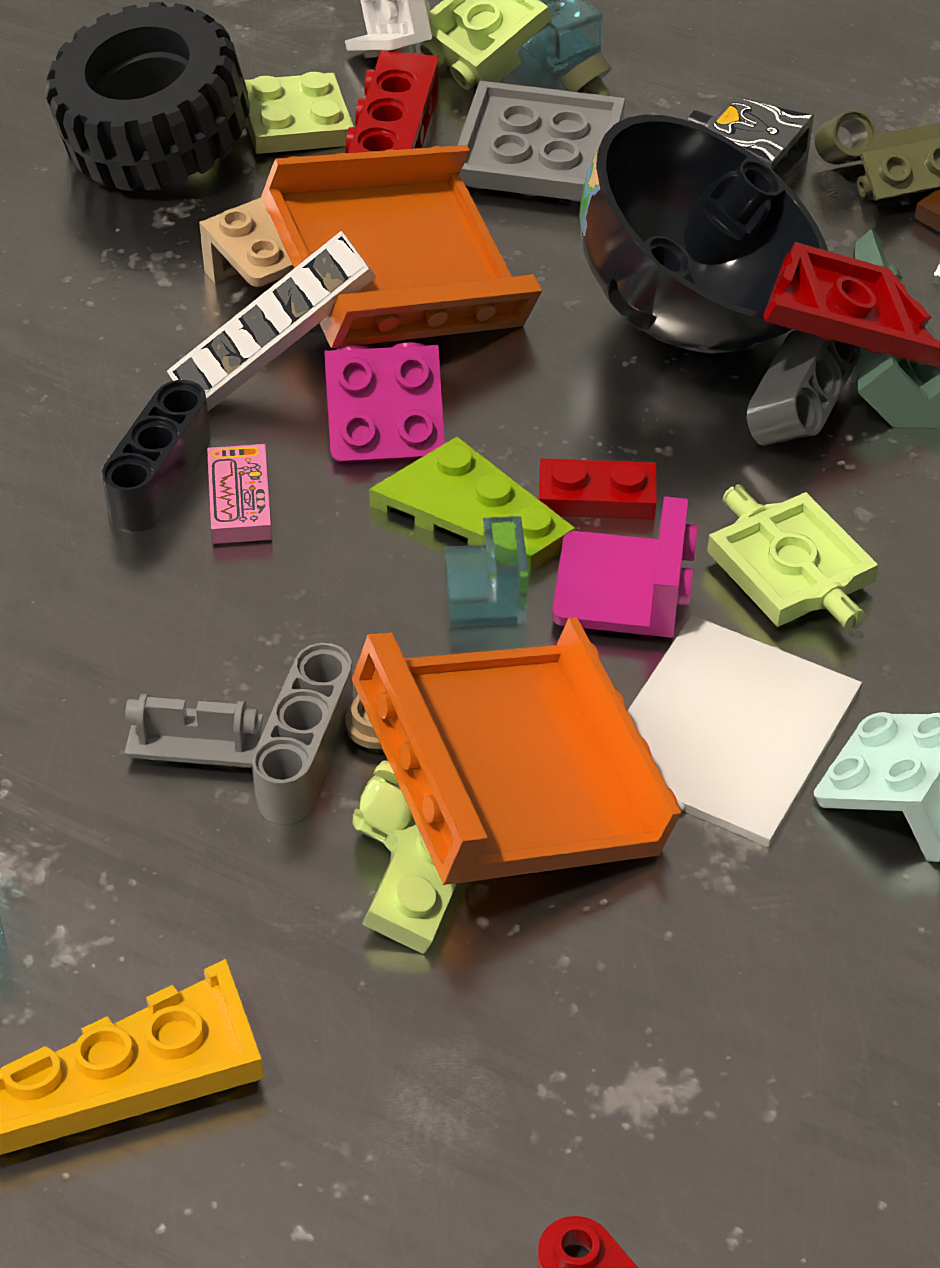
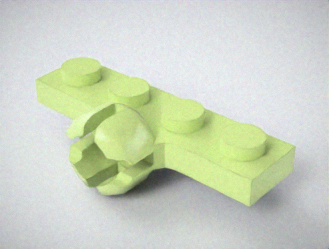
M382 761L375 768L373 773L375 776L368 781L360 797V810L355 808L352 824L358 832L385 844L391 852L389 866L362 925L425 954L433 941L456 884L443 885L394 776V772L388 761Z

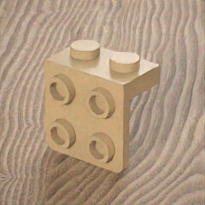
M262 197L199 222L204 272L214 283L240 273L250 285L260 287L283 278L294 269Z

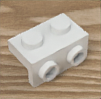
M360 0L368 35L345 40L347 51L363 50L365 58L377 57L380 51L415 53L416 43L432 39L428 18L430 11L429 0Z

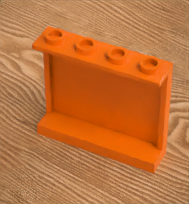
M467 145L434 146L402 150L390 149L385 151L338 153L305 157L292 156L275 159L261 197L293 267H297L342 231L377 276L357 293L339 294L331 314L320 322V326L331 348L524 326L542 293V289L534 274L511 276L460 176L461 169L470 152Z
M577 617L568 618L557 645L404 658L392 632L367 635L352 681L443 885L660 855L682 814L678 807L677 798L674 792L666 785L651 757L648 743L645 739L641 738L625 708L621 693L612 684L600 661L596 646L589 641Z

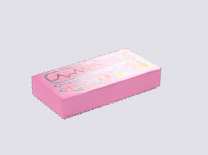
M265 444L207 448L212 543L272 540Z

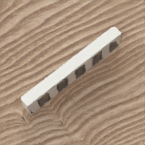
M340 231L179 360L167 372L173 381L190 380L200 384L205 390L207 410L210 411L329 316L339 294L357 293L377 276L349 238Z

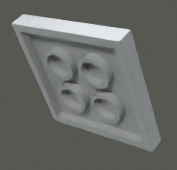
M480 80L458 145H467L470 149L460 176L465 185L473 189H493L516 192L525 196L540 195L581 202L588 167L605 133L614 124L623 120L625 98Z

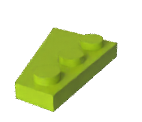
M458 437L453 438L369 489V506L386 513L394 507L415 516V525L431 532H435L438 527H442L467 538L468 547L530 573L559 555L562 551L565 534L575 531V527Z

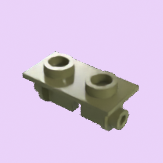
M940 137L862 152L860 154L866 171L864 176L857 179V189L861 197L868 196L871 200L880 201L940 188Z

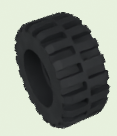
M149 2L148 7L138 8L135 4L122 7L123 12L110 15L108 12L96 18V23L89 28L84 25L76 31L71 43L65 42L56 56L57 61H52L46 78L48 81L45 88L46 99L69 158L73 160L76 168L93 180L108 187L115 183L117 188L127 191H135L136 187H144L147 191L162 189L163 184L174 182L176 186L189 181L188 176L196 172L202 175L212 169L214 160L218 157L224 159L232 151L235 145L233 140L239 141L250 113L248 91L229 33L221 24L200 10L194 12L189 6L175 3L173 7H167L163 2Z

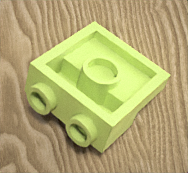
M443 0L429 11L428 18L432 39L423 41L420 45V50L423 55L439 56V67L443 64L450 67L453 78L465 90L471 89L474 85L478 87L480 80L499 83L521 64L517 49L551 22L552 18L548 6L539 0Z

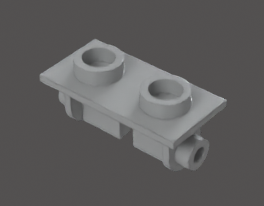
M142 693L139 700L128 699L126 704L125 722L126 725H131L124 755L127 758L252 768L253 753L259 742L263 714H258V709L247 708L245 701H238L237 704L198 701L197 708L191 709L186 708L185 700L150 697V694Z

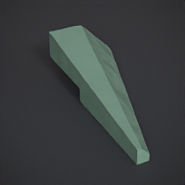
M872 229L855 242V259L889 268L899 280L903 278L896 266L893 264L888 266L883 252L885 244ZM927 323L925 329L937 341L934 333L932 332L929 324ZM860 347V355L857 362L858 393L893 428H940V368L886 353L875 354Z

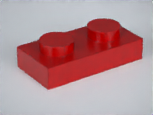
M540 458L539 500L559 516L655 520L657 504L656 462Z

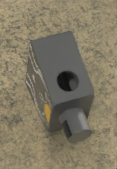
M736 97L731 100L717 117L694 110L687 121L704 126L732 140L756 156L786 183L809 155L814 114L750 98Z

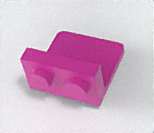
M410 342L397 344L391 348L371 349L360 345L340 347L337 350L325 351L330 453L335 462L344 464L418 460L445 444L438 345L424 346L421 343Z
M664 497L659 539L582 531L566 533L563 538L552 607L553 621L558 625L565 626L568 618L577 617L581 626L587 629L673 638L677 604L689 606L693 568L681 567L682 560L694 561L698 525L686 524L688 499Z

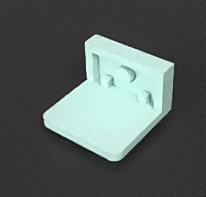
M879 712L864 718L815 788L814 796L819 806L823 808L903 811L926 861L940 862V713L890 714Z

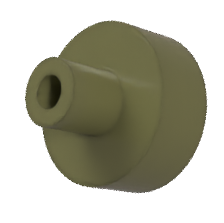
M599 52L568 72L561 79V83L567 91L579 93L585 91L588 94L609 96L611 93L601 79L612 68L602 53Z

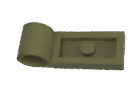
M848 110L819 127L815 136V147L819 156L830 164L840 165L862 161L860 156L862 152L940 137V123L877 134L873 120L866 113L859 110ZM840 126L848 130L851 135V149L845 147L839 139L838 131Z

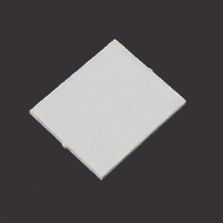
M691 615L627 712L641 738L645 739L648 743L651 757L666 785L674 792L680 811L769 848L860 693L862 682L784 652L778 647L769 646Z

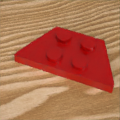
M795 242L783 260L763 315L765 322L814 334L826 341L837 340L863 347L875 354L886 353L940 368V341H936L925 329L926 324L931 319L930 314L918 301L907 293L905 286L889 268Z

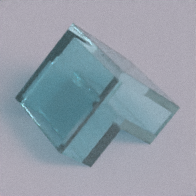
M521 516L483 518V545L445 547V578L450 628L526 624L528 565Z

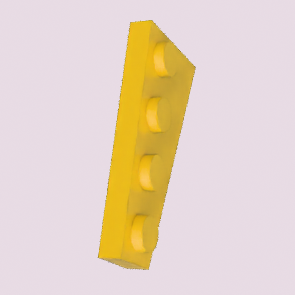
M224 959L205 968L204 980L180 992L172 984L147 996V1008L114 1024L106 1016L81 1028L82 1035L75 1043L56 1052L44 1046L1 1067L0 1155L264 1079L262 1058L227 960Z

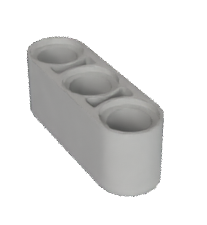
M316 643L307 646L299 652L253 753L252 769L256 806L259 813L266 820L275 824L299 822L309 815L315 805L346 729L345 715L353 701L352 661L349 653L338 645Z

